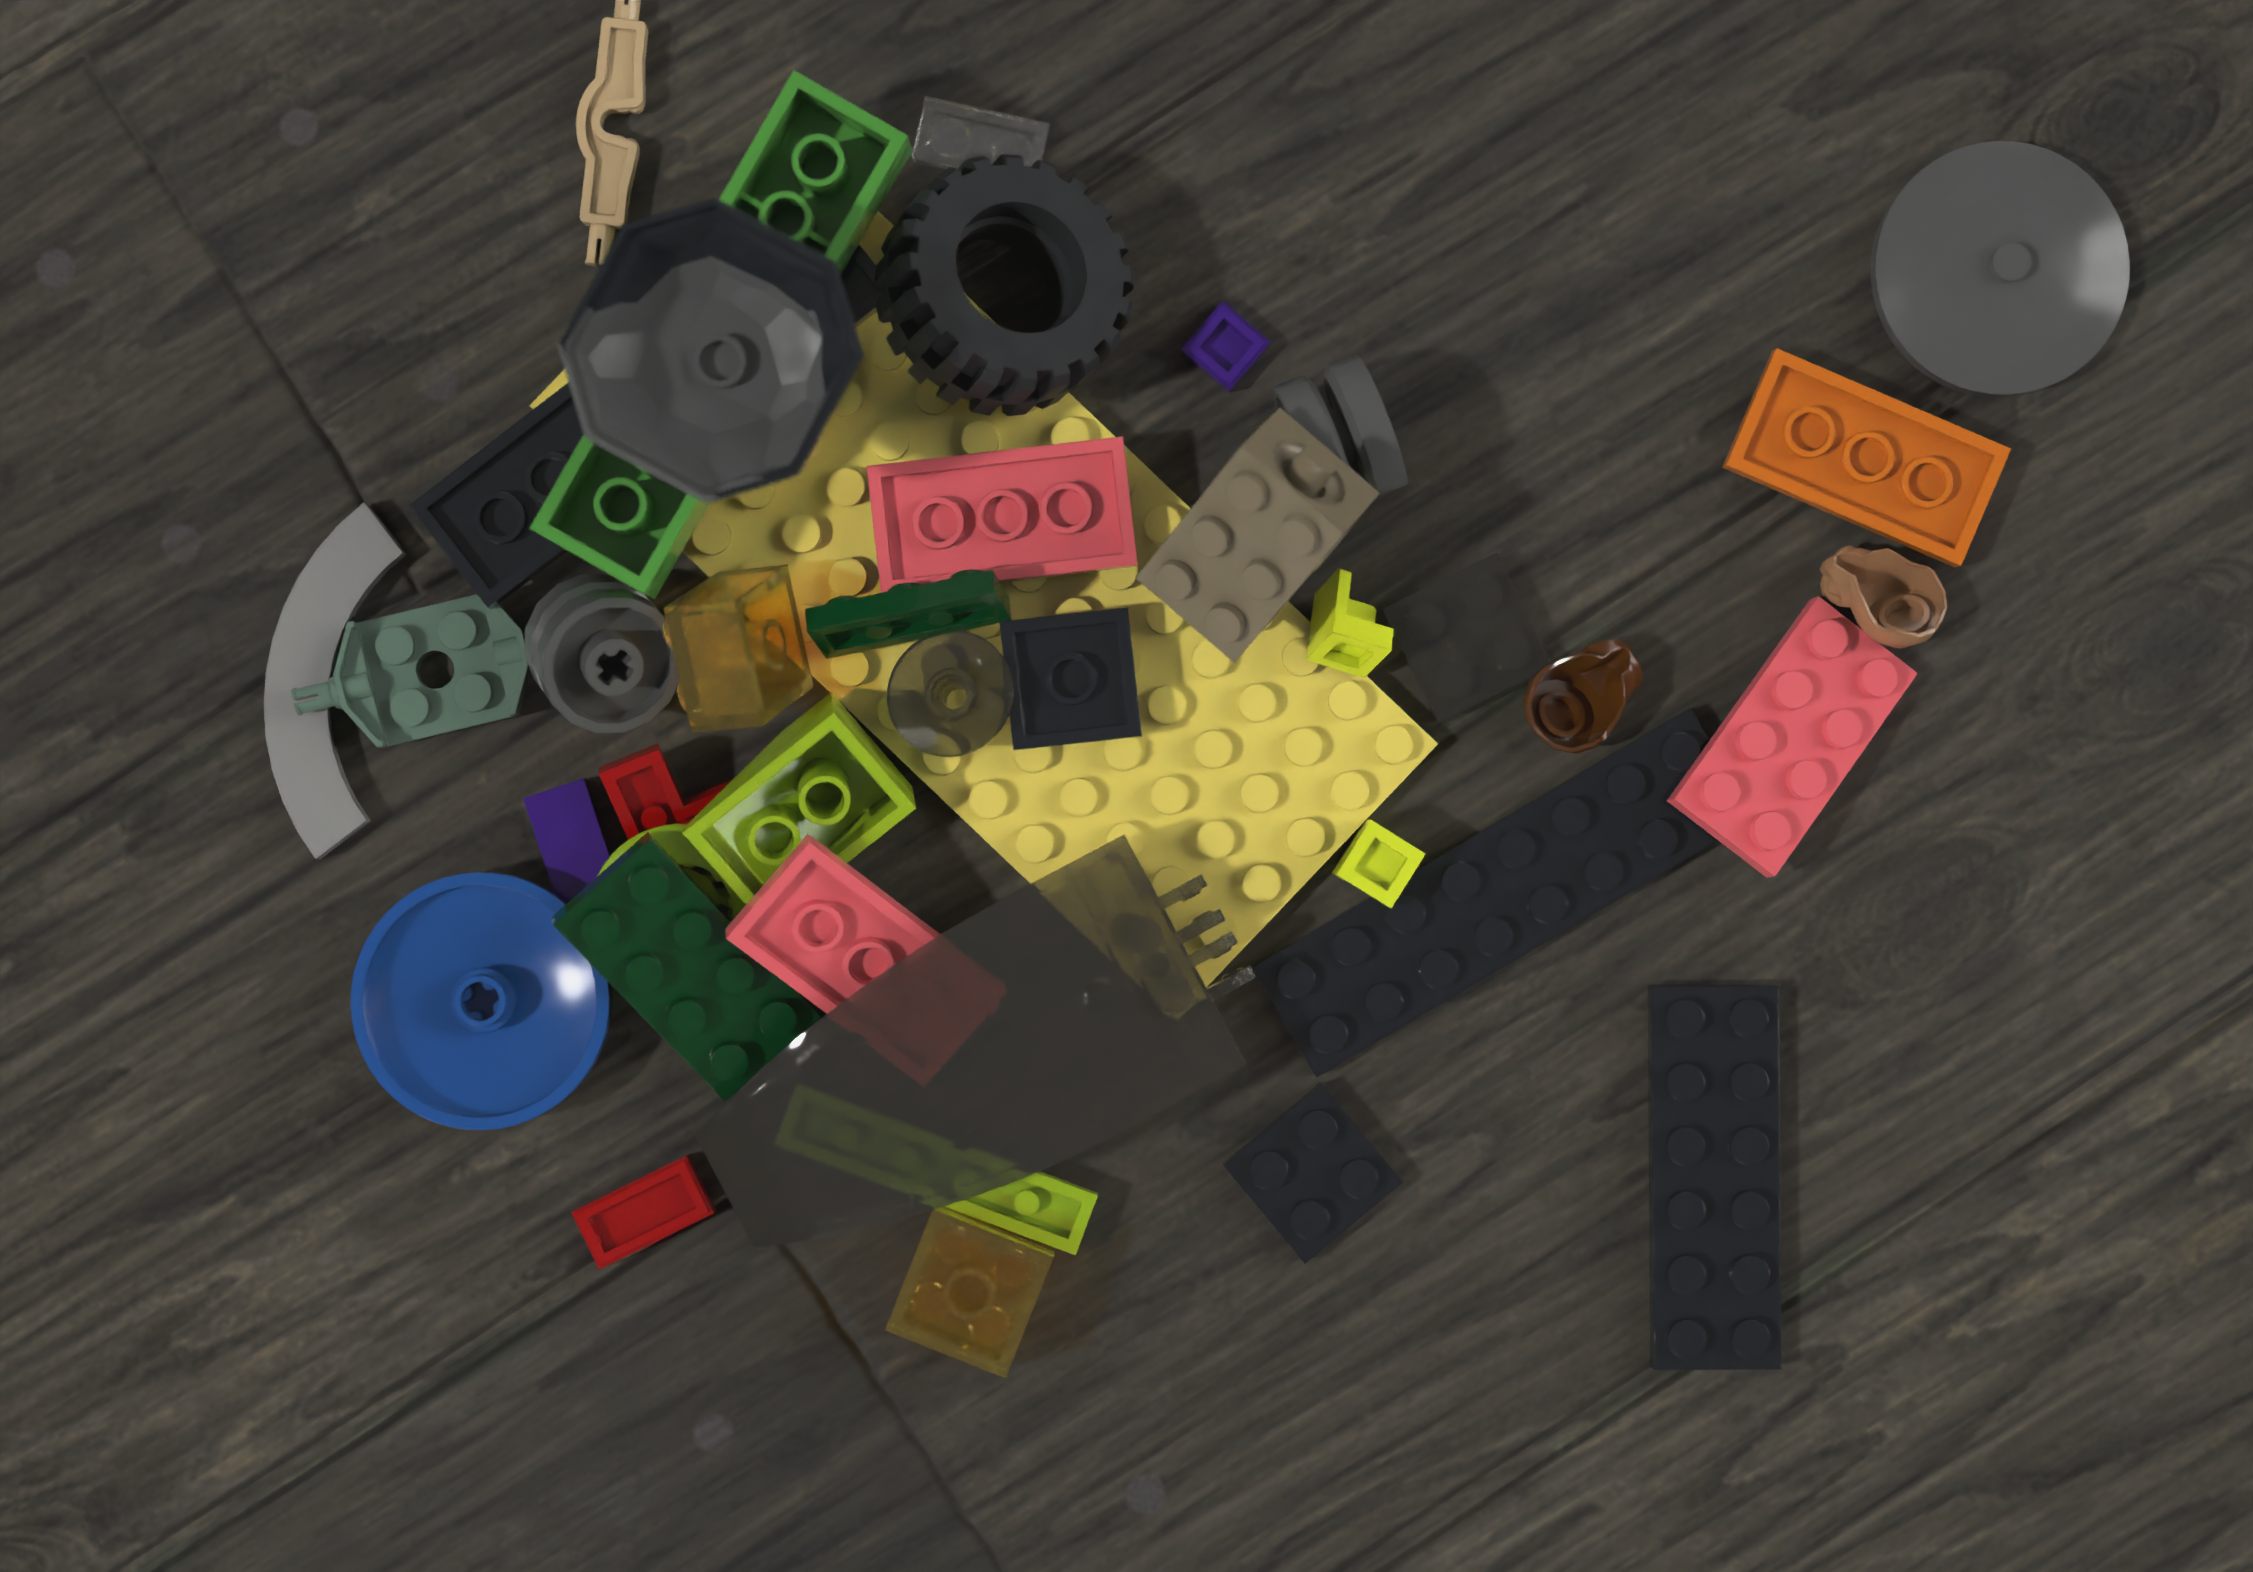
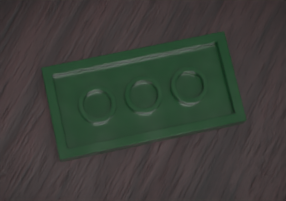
M649 832L551 917L553 926L724 1101H727L820 1018L817 1009L804 996L726 939L725 929L732 922L731 918Z

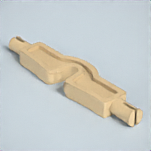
M615 0L614 17L603 18L595 79L583 93L577 110L576 135L580 150L586 159L579 217L584 225L590 226L585 264L598 267V259L601 266L614 242L615 229L620 230L622 225L627 224L630 194L640 156V147L635 139L607 133L603 129L605 119L612 114H639L645 108V60L649 31L646 24L639 21L641 0Z

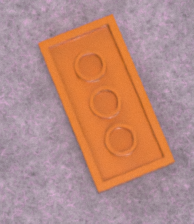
M1775 348L1767 361L1722 468L1956 568L1960 567L1964 561L2011 448Z

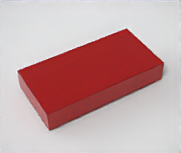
M688 1154L571 1213L598 1269H602L715 1213L716 1210Z

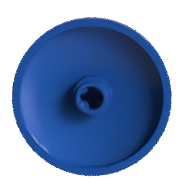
M476 872L448 876L430 882L412 891L385 913L371 931L359 954L351 985L350 1007L352 1025L360 1052L374 1077L394 1099L415 1114L447 1127L464 1130H493L515 1126L532 1120L551 1110L577 1089L595 1065L604 1046L612 1012L611 984L553 926L551 917L565 906L567 902L547 888L530 880L502 873Z

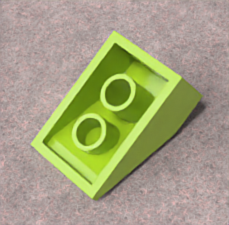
M830 692L774 738L682 829V833L747 905L807 834L848 863L914 811L916 804L912 785L833 693Z

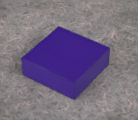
M1222 301L1183 346L1181 353L1227 392H1230L1269 347L1271 342Z

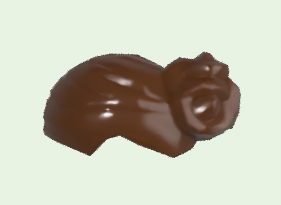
M1598 640L1584 647L1579 653L1563 656L1547 664L1534 675L1527 686L1523 703L1526 721L1535 735L1539 736L1541 741L1556 751L1578 754L1597 748L1612 732L1622 715L1626 699L1640 686L1643 680L1641 666L1638 658L1633 653L1632 647L1619 640Z

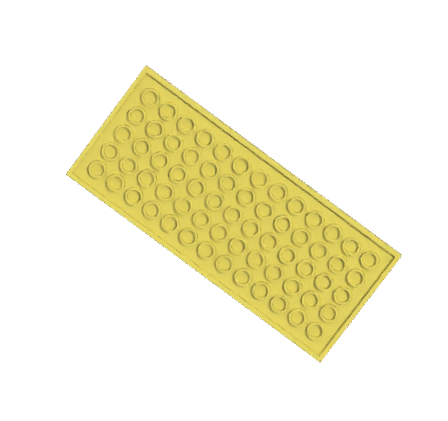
M879 211L859 243L875 265L884 257L881 247L889 231L894 227ZM967 296L970 303L976 308V310L979 313H981L985 318H987L992 323L996 324L978 305H976ZM876 312L856 327L864 359L800 477L710 503L682 552L829 692H832L840 703L1175 1021L1424 760L1438 743L1367 676L1362 678L1306 660L1311 622L1289 601L1234 663L1139 582L1135 577L1191 508L1125 445L1124 450L1138 566L1000 583L1009 597L1012 620L1128 608L1142 737L1014 751L1000 623L826 659L807 633L805 609L825 605L830 599L839 596H855L859 598L881 593L866 466L1115 437L1069 392L1057 403L1044 409L1034 406L1026 414L1006 416L1002 412V405L992 414L984 415L971 412L969 410V400L960 398L952 405L936 396L940 388L928 378L922 384H919L907 372L913 363L905 352L898 356L893 353L886 340L887 336L893 331L891 322H880ZM565 369L529 405L532 409L536 408L568 383Z

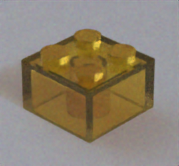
M788 565L717 572L664 607V636L668 646L674 652L679 674L678 698L682 708L688 714L692 733L762 727L814 687Z
M935 1204L885 1331L1006 1378L1054 1258L1055 1248Z

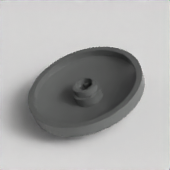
M1991 141L1965 146L1943 155L1919 171L1902 187L1884 213L1876 233L1871 256V286L1876 310L1885 331L1899 352L1915 368L1935 382L1955 391L1981 397L2004 398L2033 393L2056 384L2083 367L2099 352L2115 329L2124 308L2130 279V259L2125 231L2117 211L2102 188L2088 173L2062 155L2043 147L2015 141Z

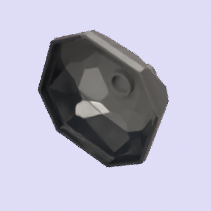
M717 198L622 225L557 345L585 438L706 504L800 477L864 359V353L836 262Z

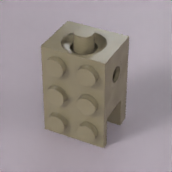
M1279 408L1239 448L1135 578L1235 663L1313 571L1322 565L1348 533L1352 525L1380 493L1285 411Z

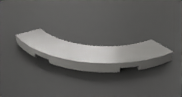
M365 502L338 524L317 548L298 576L283 606L276 626L266 668L264 720L272 772L283 804L298 834L315 859L323 858L371 821L358 802L346 778L337 747L334 745L330 707L303 713V715L299 716L295 710L294 703L315 699L318 696L299 701L292 699L293 688L298 689L327 682L330 677H333L338 658L337 653L347 622H350L352 616L355 617L370 591L388 570L407 555L370 505Z

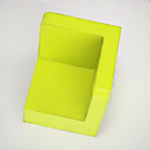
M1338 568L1314 594L1306 660L1365 678L1391 652L1394 629L1375 623L1376 609L1373 606L1349 598L1352 573Z
M1365 820L1332 874L1349 882L1392 909L1425 856V853L1376 822Z

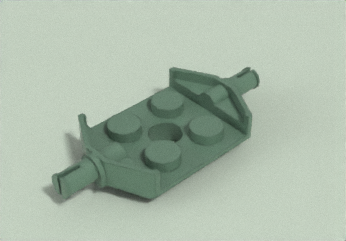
M477 594L363 622H347L333 677H330L327 682L298 689L293 688V700L299 701L318 696L315 699L294 703L295 710L300 716L303 713L333 706L337 709H343L378 748H386L519 716L531 673L524 655L525 631L501 604H498L493 609H489ZM442 652L451 658L454 664V675L446 686L432 689L422 681L420 667L422 661L428 655Z

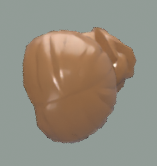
M1852 545L1837 550L1835 554L1831 555L1821 564L1820 572L1823 576L1820 586L1824 598L1839 607L1850 608L1861 630L1879 644L1899 649L1922 644L1937 631L1943 621L1947 610L1946 591L1935 571L1929 566L1913 563L1889 548L1870 551L1864 548H1855Z

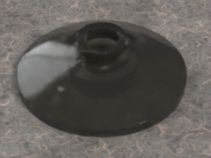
M958 631L916 641L898 659L891 672L887 688L889 714L899 734L916 749L938 757L967 755L988 744L1006 723L1014 699L1012 673L1003 655L989 641L967 631ZM956 689L965 690L966 700L964 704L959 708L949 709L947 707L948 695Z

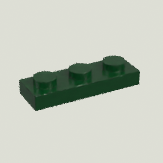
M962 570L945 580L921 585L917 583H900L889 588L887 592L859 598L855 596H839L830 599L825 605L805 609L807 633L826 659L1012 620L1009 597L993 570Z

